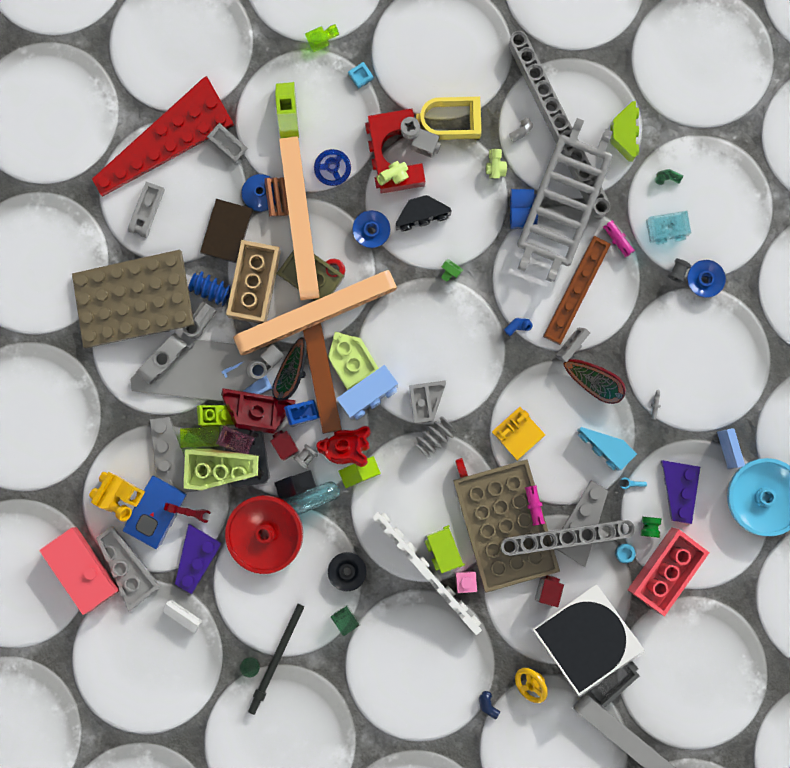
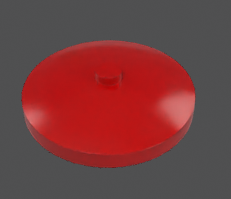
M261 495L243 501L233 510L226 524L225 539L231 556L241 567L258 574H270L284 569L297 557L303 543V527L297 512L291 505L278 497Z

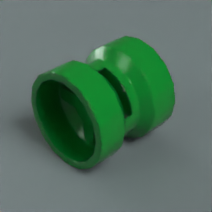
M642 516L644 526L641 529L640 536L660 538L658 527L661 525L662 518Z

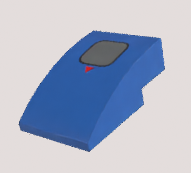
M152 476L144 489L145 493L137 507H134L131 517L127 520L123 532L157 549L162 544L178 514L165 511V503L181 507L187 494Z

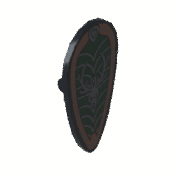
M302 337L295 342L288 352L274 380L272 394L276 400L284 401L290 398L297 390L301 378L306 376L303 369L307 345L306 340Z

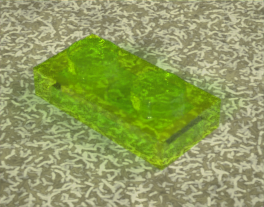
M219 427L180 428V448L220 447Z

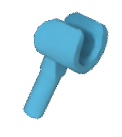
M626 477L621 479L629 482L627 487L620 486L622 489H628L630 486L647 487V482L630 481Z

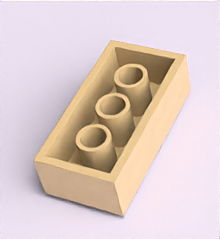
M241 240L226 312L229 318L258 324L267 321L281 255L279 247Z

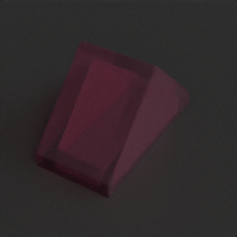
M223 425L216 444L239 453L248 454L254 437Z

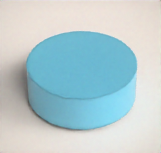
M621 544L615 551L617 560L622 563L632 562L636 555L635 549L629 544Z

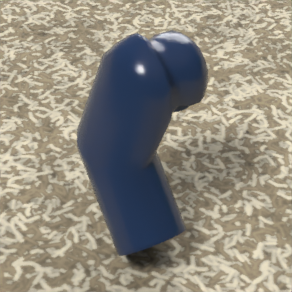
M483 691L482 695L479 696L480 709L496 720L501 711L492 706V694L489 691Z

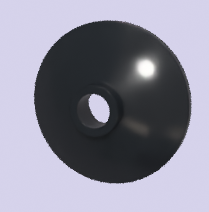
M351 552L336 555L328 566V578L331 584L341 591H353L359 588L366 578L367 571L364 561L358 555ZM345 568L351 569L350 575L344 574Z

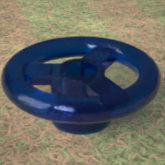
M329 149L320 153L316 158L314 173L323 184L337 186L348 179L351 173V162L342 151ZM328 155H337L336 158H335V157H329V158L326 159V161H325L324 164H320L321 161H322V159L325 158L326 156H328ZM343 159L346 170L344 175L340 177L338 170L340 168V161ZM331 164L336 166L334 169L329 168ZM320 170L332 173L335 180L324 178Z

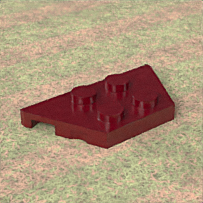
M222 388L221 396L236 428L273 434L287 417L284 407L293 405L296 400L290 399L279 401L272 396Z

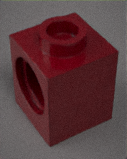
M280 430L272 435L273 439L270 442L282 461L300 452L288 431L283 432Z

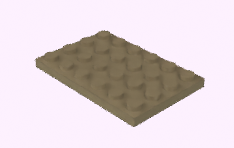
M181 250L72 273L83 348L194 326Z
M528 459L453 480L485 593L560 572L554 549L509 556L503 554L499 548L501 540L506 537L548 531L546 521L545 524L533 526L530 509L527 508L529 504L525 487L535 485ZM546 535L543 538V544L549 546L552 543L550 535ZM526 538L523 542L526 549H530L533 546L531 538ZM507 541L504 544L505 551L510 552L513 550V542Z

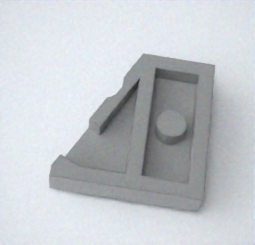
M446 380L409 385L414 424L434 421Z

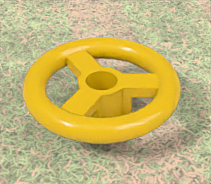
M529 668L519 669L515 675V683L519 692L533 703L544 702L548 695L544 677ZM522 674H526L527 679L524 685L521 683ZM527 691H534L540 697H534L530 695Z

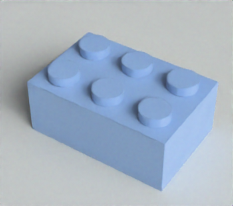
M383 365L339 396L337 400L351 420L353 418L358 420L366 414V409L369 407L374 409L381 404L380 399L385 396L389 398L397 392L398 383L387 367Z

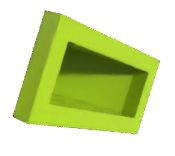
M374 456L367 458L368 463L364 467L352 464L338 471L345 488L381 474Z

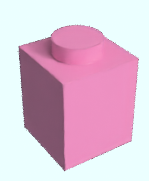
M475 571L455 572L457 593L477 592Z

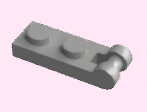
M149 182L145 183L129 224L128 232L133 234L136 232L142 237H148L150 227L165 191L163 187ZM139 220L144 222L143 227L138 225Z

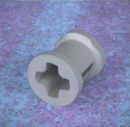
M305 444L302 452L293 459L307 469V465L318 454Z

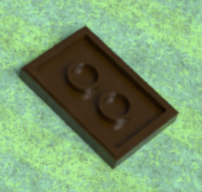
M216 199L200 253L237 263L241 240L245 239L253 209Z

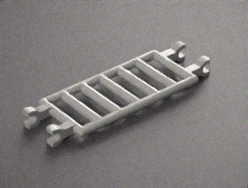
M579 118L576 119L570 136L561 135L557 141L517 243L519 248L525 250L518 269L525 272L532 253L550 259L553 263L546 278L550 282L555 281L561 264L565 266L571 265L613 157L611 153L605 151L613 132L605 129L598 148L580 142L577 138L584 120ZM564 144L603 158L601 168L598 169L562 155L561 152ZM557 162L597 176L593 187L554 172ZM553 179L589 193L590 196L587 203L583 204L547 190L550 180ZM547 197L583 211L580 221L577 222L540 207L543 198ZM537 214L576 229L573 239L571 240L533 225ZM533 232L568 246L569 249L566 257L527 243L529 233Z

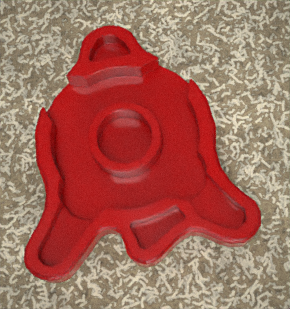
M363 426L352 431H336L334 436L329 439L327 437L317 443V451L332 463H354L364 467L367 465L368 460L362 451L370 448L369 442L366 440L371 433L370 428Z

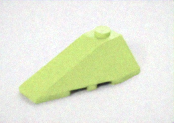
M206 448L186 449L184 489L204 490L258 476L259 456Z

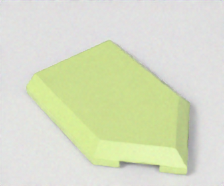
M339 332L334 333L328 359L345 388L349 390L379 368L361 338Z

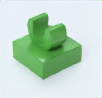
M449 259L441 266L446 270L441 277L446 282L452 276L459 277L463 272L461 267Z

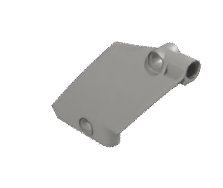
M173 333L136 371V374L130 379L132 391L224 401L221 396L222 388L236 391L245 390L257 380L262 379L284 355L273 344L243 356L240 355L236 344L195 340L188 346L176 333ZM160 354H165L168 358L167 362L163 365H160L157 361ZM243 362L237 368L227 372L228 377L225 378L224 374H222L221 371ZM255 365L263 367L264 372L261 376L253 374L252 369Z

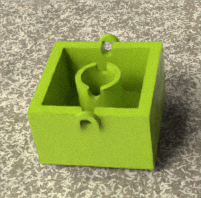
M450 525L426 535L427 540L424 541L428 552L432 551L435 557L431 559L435 570H440L441 574L465 565L449 529Z

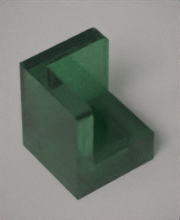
M345 605L331 615V619L343 636L360 626L359 621L348 605Z

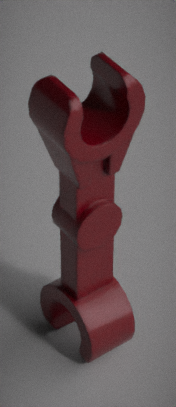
M165 503L164 506L165 511L192 516L204 523H207L208 520L203 519V514L211 513L206 509L191 510L170 503Z

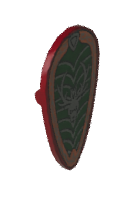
M569 359L563 363L568 374L598 400L608 404H615L625 397V384L616 374L582 360Z

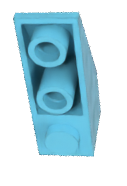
M583 427L577 429L580 433L578 436L585 443L589 442L593 446L592 450L599 457L603 456L607 460L606 464L612 470H622L637 455L624 440Z

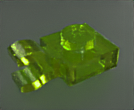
M336 24L329 26L325 31L320 26L305 33L312 52L329 46L328 40L339 35Z

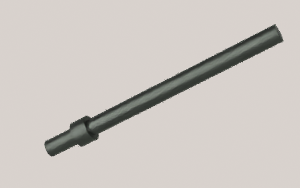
M299 603L259 688L253 694L254 699L248 710L253 715H255L261 701L265 699L267 687L305 606Z

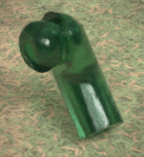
M665 169L656 174L655 182L663 185L665 180L670 179L680 184L684 175L671 169Z

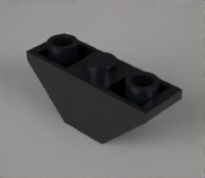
M428 195L410 199L396 221V231H408L415 225L420 227L426 226L433 220L438 222L447 220L448 216H451V208Z

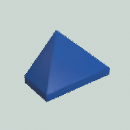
M314 400L284 407L291 427L320 418Z

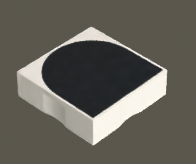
M597 584L532 629L579 698L600 684L611 673L623 668L644 653V648Z

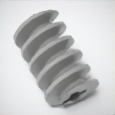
M442 416L440 417L441 424L437 421L434 422L435 429L431 426L428 427L429 434L425 431L422 432L424 439L419 436L416 437L418 444L415 443V445L427 458H430L429 451L436 453L435 446L442 448L441 441L448 443L446 436L454 438L452 431H455L454 428Z

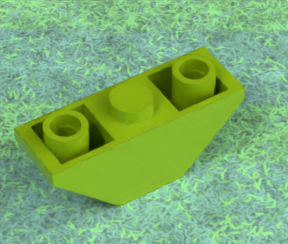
M277 83L275 97L280 138L296 136L299 138L295 83Z
M632 101L610 124V131L613 132L610 143L629 162H633L635 157L639 155V144H636V137L639 136V126H636V119L639 118V107H636V101Z
M226 405L197 406L198 426H234Z

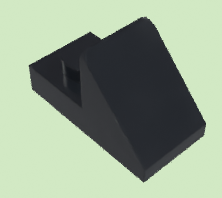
M311 470L274 482L278 496L282 500L317 489Z

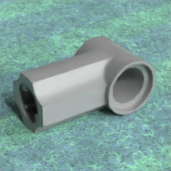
M202 301L193 314L194 325H197V331L190 334L189 327H184V333L192 339L199 338L203 333V329L217 311Z

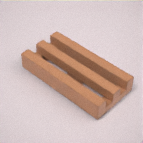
M284 177L264 179L269 217L289 215ZM271 183H273L277 212L274 211Z

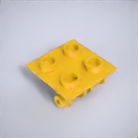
M521 407L516 409L492 431L516 460L521 458L545 436L544 432L529 417L528 412Z

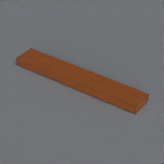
M593 236L543 336L544 338L561 345L611 245L610 243Z
M319 323L303 330L307 345V355L322 432L325 434L342 430L322 326Z

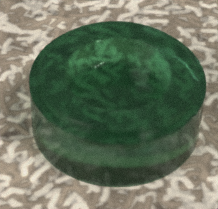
M247 657L241 662L240 671L245 677L251 678L258 674L260 663L256 658Z

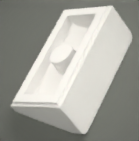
M173 600L167 601L163 612L195 633L202 620Z

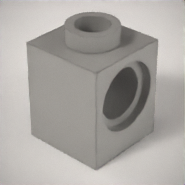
M420 128L419 135L411 144V150L432 158L434 153H438L441 146L439 136Z

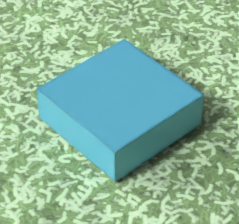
M364 62L348 71V75L358 89L374 79V76Z

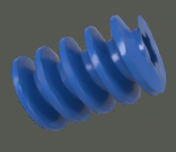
M203 271L199 275L195 273L188 285L189 292L194 291V294L197 296L201 294V297L204 299L208 297L210 302L215 300L217 305L222 303L223 307L230 295L231 285L229 284L224 288V281L218 285L217 278L211 282V275L203 278Z

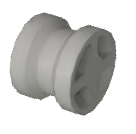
M407 117L401 123V134L408 140L415 139L419 135L420 124L416 118Z

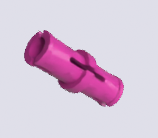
M613 220L603 226V229L613 240V245H617L625 258L635 251L625 238V233H621Z
M537 485L525 487L529 504L527 508L530 509L533 526L545 524L541 509L543 505L539 500Z

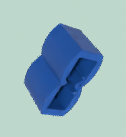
M511 189L510 229L524 228L537 195L534 194V189ZM538 214L533 225L538 224Z

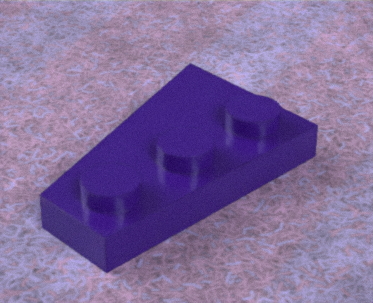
M661 460L671 521L692 524L700 467Z
M188 524L175 585L193 594L223 543L193 525Z

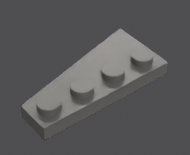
M171 418L150 419L156 477L184 493L198 491L184 489L185 455Z
M590 481L562 529L598 524L608 490ZM585 529L582 531L581 536L584 540H588L591 533ZM569 532L564 533L562 536L564 543L571 541V534ZM592 543L558 548L556 550L585 567Z
M111 526L96 539L105 560L109 564L113 578L117 582L129 612L157 590L160 585L114 526Z

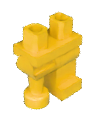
M102 472L99 476V481L102 483L99 489H92L89 494L92 499L91 503L106 511L114 512L117 519L125 522L131 517L132 509L126 505L120 506L118 502L121 499L125 503L137 507L145 491L120 476L110 472ZM134 490L137 491L136 498L131 500L130 497Z

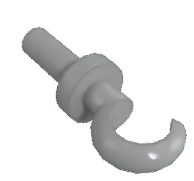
M659 390L656 391L654 404L651 403L653 407L651 419L655 420L657 410L661 407V405H658L660 398Z

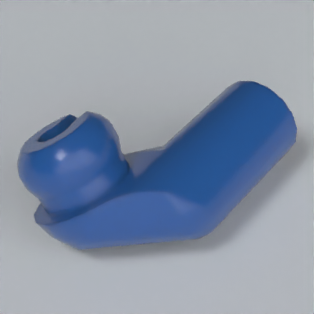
M515 318L504 329V332L511 336L516 330L530 331L533 324L529 319Z

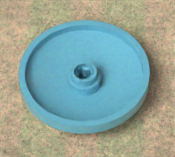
M764 458L750 461L736 471L728 486L727 502L733 518L742 528L760 536H777L790 530V465L780 460Z

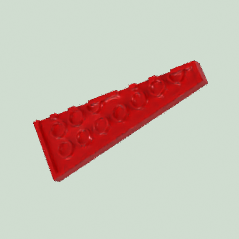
M208 77L202 78L92 178L102 197L208 140L207 136L219 123L226 129L234 125Z

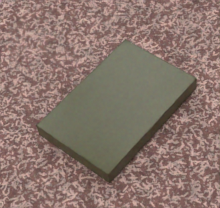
M293 250L276 274L299 290ZM314 254L319 296L323 298L332 294L345 276ZM326 268H328L329 274H331V275H338V276H337V277H330V276L327 275V273H326Z

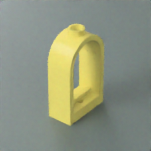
M480 96L433 98L424 104L421 113L416 114V119L421 129L438 135L439 140L480 139ZM469 106L470 130L437 131L431 129L424 119L425 114L435 107Z

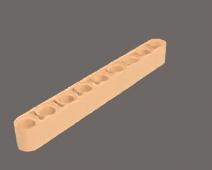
M298 136L280 138L300 300L317 299L320 296Z
M387 270L235 335L233 339L240 355H247L395 291L397 286L390 271Z

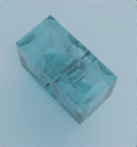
M687 211L651 216L646 220L650 243L664 244L668 242L667 240L675 239V242L683 241L691 234ZM667 225H668V228H672V231H671V232H670L669 229H665V227H666Z

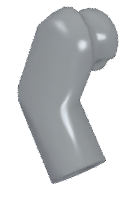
M529 118L523 119L521 121L522 127L509 134L512 142L523 138L533 128V123H531Z

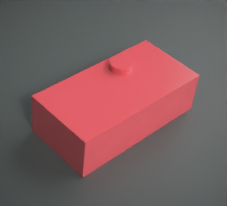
M77 527L70 528L39 550L82 615L88 614L119 592L118 586Z
M671 527L632 582L628 591L654 611L665 616L710 552L681 530Z

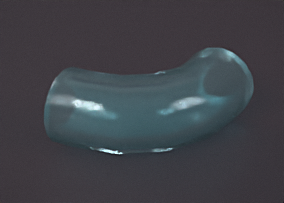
M329 481L290 498L287 503L292 506L298 515H301L336 500L340 495L339 487L335 482Z

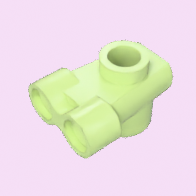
M502 149L489 150V163L486 164V174H489L491 179L506 176L507 163L501 161Z
M396 161L388 166L389 170L387 169L376 176L381 186L393 179L395 184H398L409 177L406 173L408 167L405 162L399 164Z

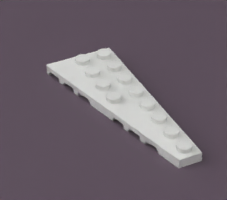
M377 512L372 518L380 524L385 533L393 539L394 543L406 554L408 559L432 584L452 609L457 612L475 635L480 633L482 629L479 626L482 623L475 615L470 617L466 612L468 607L461 600L459 602L456 601L453 597L455 595L454 591L449 586L445 588L442 585L441 581L443 579L436 571L432 573L428 569L431 565L423 556L419 558L415 554L417 549L409 541L406 544L402 539L404 534L398 527L393 529L389 524L391 519L384 512L382 514Z

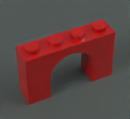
M413 108L368 116L365 128L366 133L371 135L368 145L370 152H374L375 159H371L373 170H377V175L387 169L389 170L388 166L391 165L382 154L384 143L393 136L401 135V123L407 117H414ZM423 164L407 166L408 170L406 173L409 177L398 184H395L393 179L381 186L377 178L374 177L376 189L380 188L382 194L424 187L426 181Z

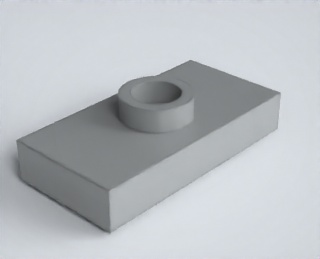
M220 123L207 136L235 163L248 149Z
M577 328L555 357L560 361L567 362L573 354L581 349V344L589 336L590 332L586 328Z

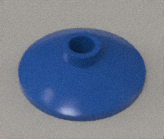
M264 174L254 175L248 178L242 187L243 201L254 211L262 212L268 210L264 179H272L270 176ZM271 183L273 203L275 206L276 202L274 198V187L273 183ZM257 189H263V193L257 194Z
M365 211L358 215L353 223L354 238L364 247H379L389 238L390 223L386 216L378 211ZM374 228L375 232L373 234H370L368 232V229Z
M701 260L690 268L687 282L692 292L696 295L709 298L722 291L726 282V276L723 268L715 261ZM702 277H706L708 282H702Z

